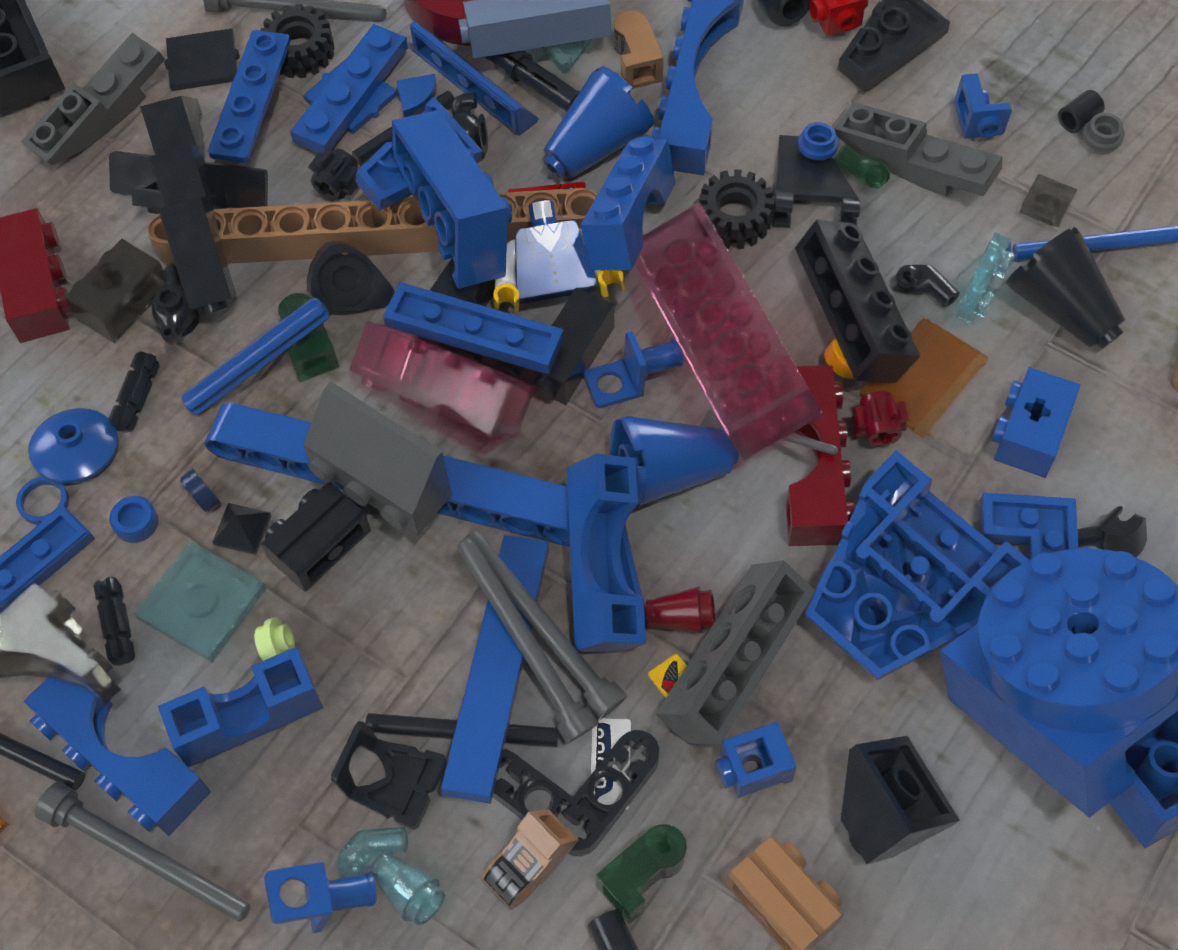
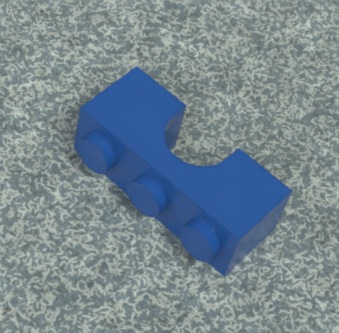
M297 647L252 665L254 677L239 689L223 694H212L203 686L158 706L173 750L187 767L324 708L308 668Z

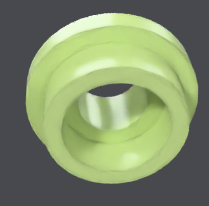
M276 617L267 619L263 626L255 629V645L263 661L295 648L292 630L287 624H282Z

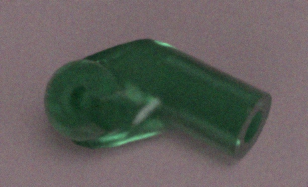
M845 143L833 157L835 161L857 180L870 188H881L890 178V171L885 162L862 156L848 143Z

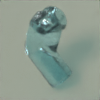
M406 828L358 831L340 851L336 860L338 871L346 877L360 876L370 868L381 854L406 852L408 848Z

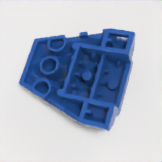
M897 450L865 482L850 521H847L841 534V540L832 560H829L805 613V617L876 680L889 675L941 645L959 637L976 625L982 605L992 588L1011 570L1029 561L1027 557L1007 541L999 548L930 492L932 479Z

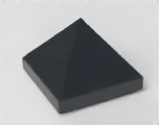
M228 503L212 543L216 546L256 555L270 521L271 513Z

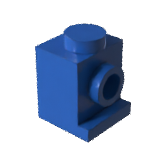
M778 721L723 740L720 752L722 758L715 761L723 786L725 788L734 786L738 798L782 782L783 784L792 782L797 767ZM748 761H755L760 765L761 769L748 773L743 765Z

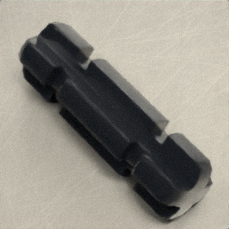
M142 351L134 355L130 365L133 370L127 372L116 399L119 405L113 406L108 418L109 423L116 430L130 432L134 428L138 418L135 412L141 411L152 383L149 378L155 376L159 366L155 355Z
M116 577L97 580L93 588L95 598L99 600L97 609L103 639H106L105 650L107 659L114 666L130 663L135 658L133 642H130L131 631L125 603H122L124 597L121 584Z

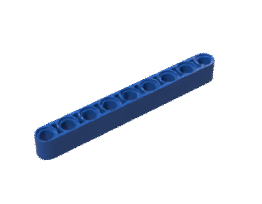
M223 403L204 442L205 447L211 453L223 459L324 485L327 483L318 478L308 467L310 461L303 444L311 422L235 403ZM443 456L452 495L437 514L570 547L567 486ZM331 480V483L335 487L344 490L343 486H341L334 480Z

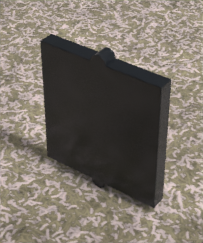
M232 28L166 38L167 59L164 61V65L169 73L171 91L233 82L240 54L235 49Z

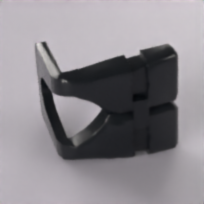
M358 721L331 774V780L349 800L365 806L387 819L392 817L397 824L415 830L419 828L431 801L428 793L433 792L437 788L447 765V760L440 753L426 750L424 753L418 751L413 746L378 739L365 722ZM361 746L376 754L384 766L386 777L370 785L356 786L349 770L350 760L356 748Z

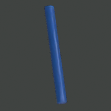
M1178 226L1083 236L1090 252L1178 242ZM1051 240L1014 244L1012 249L1014 260L1033 259L1032 255Z

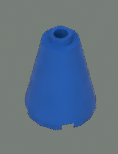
M602 66L591 73L544 148V153L547 156L544 163L559 178L563 175L568 178L577 176L624 147L629 140L642 136L654 125L653 115L644 100L641 99L636 104L629 94L633 89L631 85L611 69Z
M626 416L613 422L610 433V455L636 458L637 506L729 474L733 464H736L739 458L737 441L734 437L730 438L729 433L725 429Z

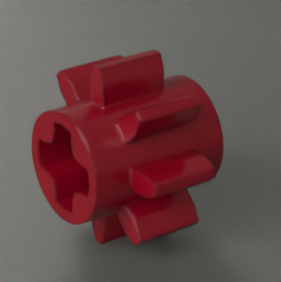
M887 391L869 393L860 399V406L854 407L855 416L851 418L856 437L866 435L870 445L886 446L895 443L901 438V431L907 430L905 422L910 419L905 401L895 403L894 396Z

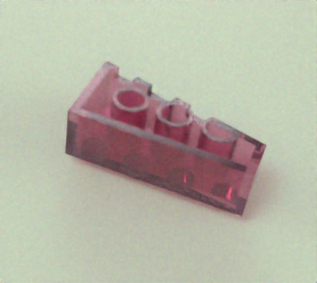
M367 321L349 368L350 371L362 376L361 383L383 392L386 391V388L399 393V399L408 404L421 408L425 405L438 411L437 415L446 420L459 424L464 423L475 428L476 432L496 440H501L503 435H518L536 388L532 384L403 331L387 327L383 323Z

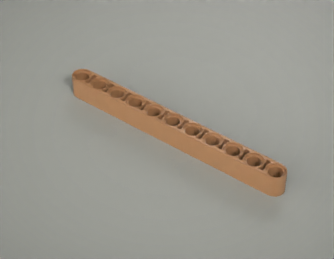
M586 188L498 193L501 198L505 197L512 212V221L507 225V243L516 239V230L532 227L528 208L529 204L552 200L557 223L575 220L578 228H581V223L598 194ZM405 198L382 210H379L371 200L214 209L227 264L313 259L317 251L326 242L334 240L347 242L367 256L440 252L437 247L440 240L435 225L427 226L421 214L422 211L418 198ZM158 214L148 223V236L159 260L165 265L175 264L160 214Z

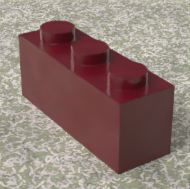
M38 208L0 217V291L5 319L20 343L70 330L67 313L73 311L69 293L65 287H61L60 280L66 278V272L59 254L55 255L54 247L60 246L56 229L52 222L45 223Z

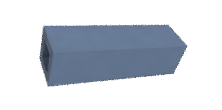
M473 0L463 2L465 19L458 20L462 44L470 43L473 59L612 36L609 0Z

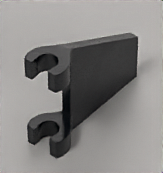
M779 135L774 227L790 228L793 200L840 203V222L857 224V217L860 214V199L832 157L825 160L807 158L798 149L799 136Z

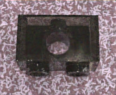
M121 238L111 250L102 255L99 262L82 279L73 285L65 299L79 322L115 344L152 305L154 295L164 286V270L160 261Z

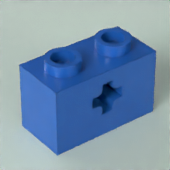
M1028 367L1023 382L1014 380L1007 396L1005 405L1012 408L1009 418L1000 416L991 441L999 443L994 460L1046 478L1056 458L1081 384Z

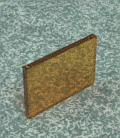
M926 317L919 321L911 332L912 339L921 355L920 358L897 383L868 382L862 387L859 395L864 397L872 392L887 391L894 396L895 403L905 401L910 419L905 422L906 427L923 438L931 432L932 427L979 370L985 367L988 356Z

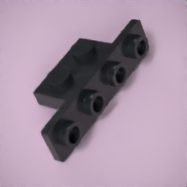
M122 151L111 152L109 154L110 190L116 193L132 194L133 206L147 207V212L159 214L158 208L164 207L149 159V156L153 155ZM205 162L213 209H222L225 206L236 208L268 206V171L266 169Z

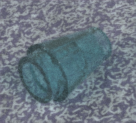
M392 853L382 855L371 869L370 873L404 921H413L417 925H422L438 912L444 902L445 893L439 888L440 883L437 879L396 858Z

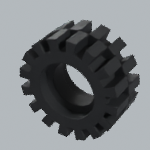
M295 4V10L290 11L289 5L282 7L284 12L282 14H279L277 10L272 12V20L266 18L263 22L264 28H261L260 31L288 34L290 40L300 37L310 38L305 43L289 45L280 75L285 71L288 78H294L295 72H299L300 78H306V71L311 70L312 74L315 75L319 73V65L325 69L329 65L328 59H333L335 47L328 19H325L324 13L320 10L316 13L315 7L309 5L306 11H304L302 4Z
M739 169L734 170V176H729L728 170L720 172V180L713 175L709 178V185L704 183L701 188L698 223L699 226H702V233L705 237L711 234L710 241L715 245L721 239L723 240V248L730 249L731 242L737 243V249H744L745 241H748L750 246H754L757 244L758 237L763 240L767 235V229L770 230L774 207L773 191L771 187L766 188V181L762 177L755 182V173L750 171L747 177H742V170ZM728 203H741L748 206L751 212L743 216H732L721 211L720 207Z

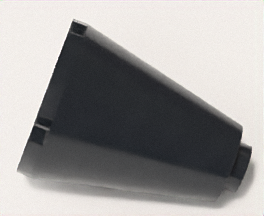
M1073 227L1072 230L1070 228L1049 241L1032 255L1033 259L1027 264L1028 270L1019 266L1006 281L1007 285L1014 292L1089 348L1098 343L1103 349L1124 333L1119 326L1125 321V318L1081 232L1076 227Z

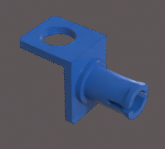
M633 331L627 332L625 336L624 360L584 371V378L595 406L603 408L643 397L645 380L648 378V374L683 366L682 349L677 339L641 349ZM606 375H613L622 381L623 386L618 392L609 394L600 390L598 381Z
M324 862L270 870L266 872L264 877L272 922L280 924L310 918L313 933L323 930L333 911L362 906L370 907L376 903V887L371 873L328 881ZM298 880L305 884L306 904L298 908L285 905L280 898L279 892L281 885L286 881Z

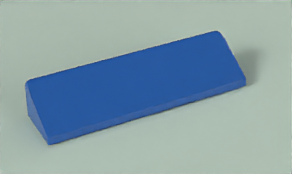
M415 21L410 24L414 52L464 93H476L477 103L513 133L520 136L538 122L539 119L536 115L441 39Z

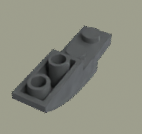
M131 33L83 88L73 82L21 142L50 165L68 159L86 149L125 119L144 100L146 95L140 88L163 63L165 58L153 46L134 33Z
M856 102L852 103L834 128L839 139L869 161L919 187L947 196L952 187L984 196L1002 169V156L927 135L925 122Z

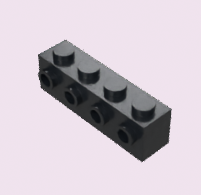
M816 219L795 246V250L855 381L897 383L921 355L912 339L911 332L902 319L893 296L890 294L880 274L879 267L863 239V234L857 224Z

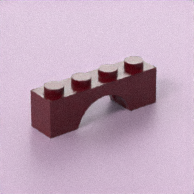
M833 365L779 367L776 386L779 427L838 448V453L835 455L813 449L818 465L807 477L789 485L785 504L788 546L839 545L847 521H850L855 510L854 502L846 501L845 487H850L851 468L849 460H842L841 448L846 447L847 443L846 422L838 421L837 409H842L843 405L842 383L834 382Z

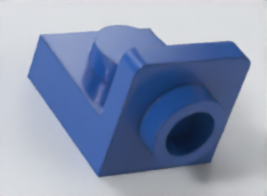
M978 73L961 76L954 104L964 139L990 138L1004 134L1012 112L1010 103L990 104L988 91L986 89L982 90Z

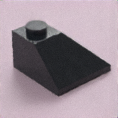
M908 736L860 743L849 749L841 821L849 833L852 847L863 857L866 864L892 858L960 821Z

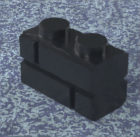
M331 482L326 483L319 490L312 489L308 491L300 500L299 509L286 521L280 519L274 522L267 530L265 540L261 543L271 563L305 592L371 531L364 511Z

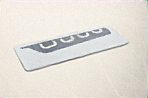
M603 718L592 729L591 774L616 742L625 733L631 731V721L629 719ZM629 747V748H627V750L629 751V761H628L627 765L624 767V769H623L621 772H622V773L627 777V779L630 781V778H629V769H630V747ZM616 764L611 767L619 770ZM603 781L596 786L594 796L600 803L611 805L620 800L622 789L613 781Z

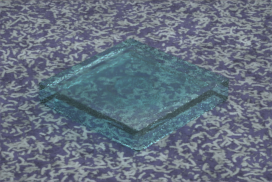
M189 541L134 614L141 622L213 663L267 587L258 578Z

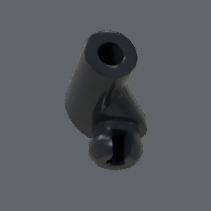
M904 265L897 272L896 279L902 290L911 293H930L945 308L953 304L960 295V292L932 265Z

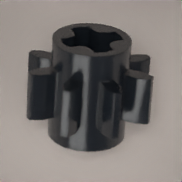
M336 148L332 152L329 149H326L323 154L318 152L308 166L310 170L315 172L311 177L313 188L328 199H336L338 196L343 199L346 194L351 196L358 187L355 176L358 170V163L345 150Z

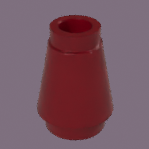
M700 586L646 600L648 627L704 633V628H711L715 623V604L712 590L701 591Z

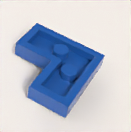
M983 493L980 498V533L991 542L1004 543L1007 541L1010 544L1027 545L1029 560L1041 553L1079 549L1076 498Z

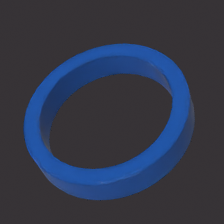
M37 477L27 482L20 489L16 498V507L20 515L27 522L38 525L53 513L36 517L27 514L24 510V502L27 495L33 489L42 485H52L60 489L61 500L55 510L62 505L67 508L69 495L62 483L53 482L44 477Z

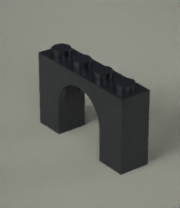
M451 258L430 291L486 307L493 297L495 279L458 289L452 278V273L455 271V263ZM575 288L551 325L564 329V341L549 374L424 337H417L427 347L434 350L441 348L456 355L466 365L472 367L478 365L493 372L500 380L506 383L514 384L516 382L527 387L543 400H555L567 405L584 378V371L590 368L615 328L614 304L579 288Z

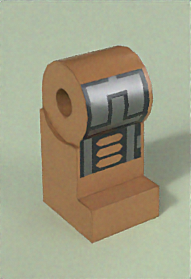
M634 10L619 13L614 20V47L617 53L621 55V77L633 89L663 82V55L644 14Z
M548 808L531 811L526 814L516 827L519 831L502 853L487 867L482 876V881L510 910L524 902L539 884H543L579 841Z

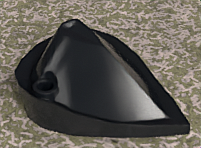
M337 240L326 242L317 251L310 263L307 275V291L311 298H318L327 309L355 311L384 307L389 305L395 293L389 281L368 256L347 242Z

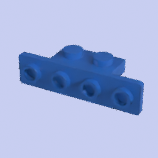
M259 30L251 32L208 148L210 158L241 163L249 161L290 45L288 34Z

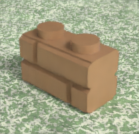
M772 835L727 874L726 885L783 950H810L840 923L844 913L838 907L842 904V900L826 881L821 879L816 883L803 869L807 865L806 860L792 843L785 841L781 844Z

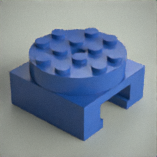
M1085 546L1082 549H1069L1036 555L1033 559L1019 565L1001 578L987 595L979 614L978 623L940 650L949 700L1089 818L1135 783V771L1126 764L1125 751L1169 717L1178 723V586L1160 569L1134 557L1128 552L1091 549Z

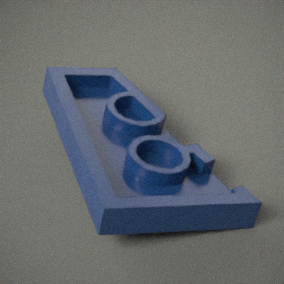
M433 97L426 104L425 110L422 113L440 110L447 122L456 127L459 139L464 146L473 151L476 163L480 162L482 149L442 104ZM386 142L356 172V183L379 210L412 195L393 157L392 142Z

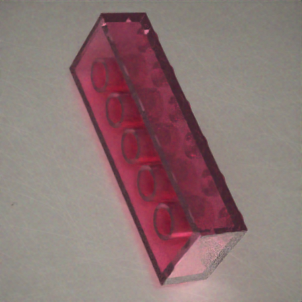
M700 202L643 235V248L635 265L723 429L743 460L823 416L809 387Z

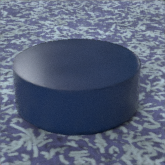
M194 468L180 477L181 484L205 512L209 513L221 503Z

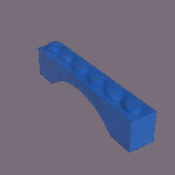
M688 0V2L692 3L691 8L684 7L681 31L685 32L684 36L676 37L673 59L677 60L676 66H669L666 79V89L670 90L669 96L662 95L659 105L658 120H662L661 127L654 126L652 132L653 140L668 139L673 171L704 176L711 147L713 118L702 103L696 88L695 76L701 61L710 48L726 33L739 25L744 0Z

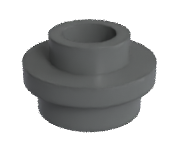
M1099 113L1085 124L1082 136L1085 143L1092 149L1109 152L1117 149L1122 144L1125 132L1122 121L1116 115Z

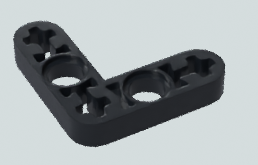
M633 730L625 733L574 797L514 752L503 749L499 768L504 767L506 763L509 764L511 778L521 786L516 798L512 799L510 796L515 793L513 785L500 778L496 781L493 798L523 820L529 812L525 807L527 796L536 790L548 792L553 797V804L549 810L557 818L562 806L566 805L568 807L564 811L566 820L575 826L580 825L582 821L588 823L586 828L589 838L584 840L578 837L579 841L568 853L571 856L582 857L596 849L655 772L659 764V745L650 733L643 730ZM643 745L647 747L646 758L648 761L646 763L640 759L635 761L629 769V778L635 780L630 783L621 772L629 761V751L627 748L631 747L637 750ZM616 764L619 770L611 767ZM525 776H527L528 778H530V779H528L526 782H524V783L522 784L523 779H524ZM603 781H613L621 787L622 796L616 803L604 805L594 796L596 786Z

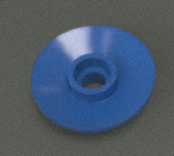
M85 408L65 410L52 415L38 426L29 442V458L34 469L50 481L58 483L81 482L96 476L111 463L118 449V434L116 429L112 427V424L109 423L108 417L98 411Z

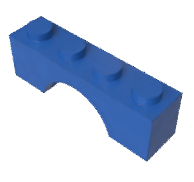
M642 136L629 140L581 223L590 270H632L643 248L645 204L666 203L676 183L668 139L653 140L652 137Z
M594 454L567 467L574 643L577 651L617 653L646 644L643 596L633 592L626 583L620 561L623 529L629 515L638 505L636 458Z
M68 659L24 700V703L36 714L30 720V723L50 741L58 734L68 743L62 752L82 771L89 764L100 773L94 781L111 798L116 801L123 794L134 805L128 813L148 832L157 825L164 833L170 836L211 793L200 777L166 747L152 754L140 757H125L109 751L105 742V723L113 704L102 690Z

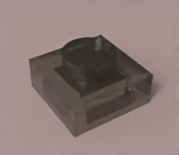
M1038 174L1022 203L1019 213L1058 229L1075 197L1077 189Z

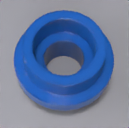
M822 122L809 124L798 138L799 151L805 157L813 160L831 158L836 154L839 146V139L834 128Z

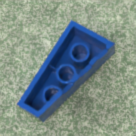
M440 110L392 120L393 157L412 196L418 195L421 214L427 226L435 225L440 240L437 247L443 259L452 258L455 263V271L452 273V278L457 288L505 277L507 225L512 221L511 208L505 197L501 198L495 190L490 175L487 172L483 173L476 163L473 151L470 148H466L459 139L456 127L447 122Z

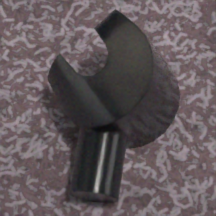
M1118 506L1099 522V525L1078 529V547L1101 544L1104 550L1124 551L1137 557L1141 554L1147 542L1146 517L1134 514L1130 519L1121 521L1118 516L1123 511V506Z

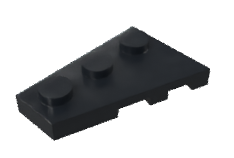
M923 0L879 1L866 25L859 29L839 58L837 70L866 92L948 33L950 21Z

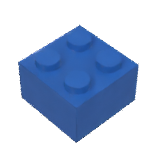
M1170 717L1125 751L1126 764L1135 771V783L1109 802L1144 848L1178 830V723Z

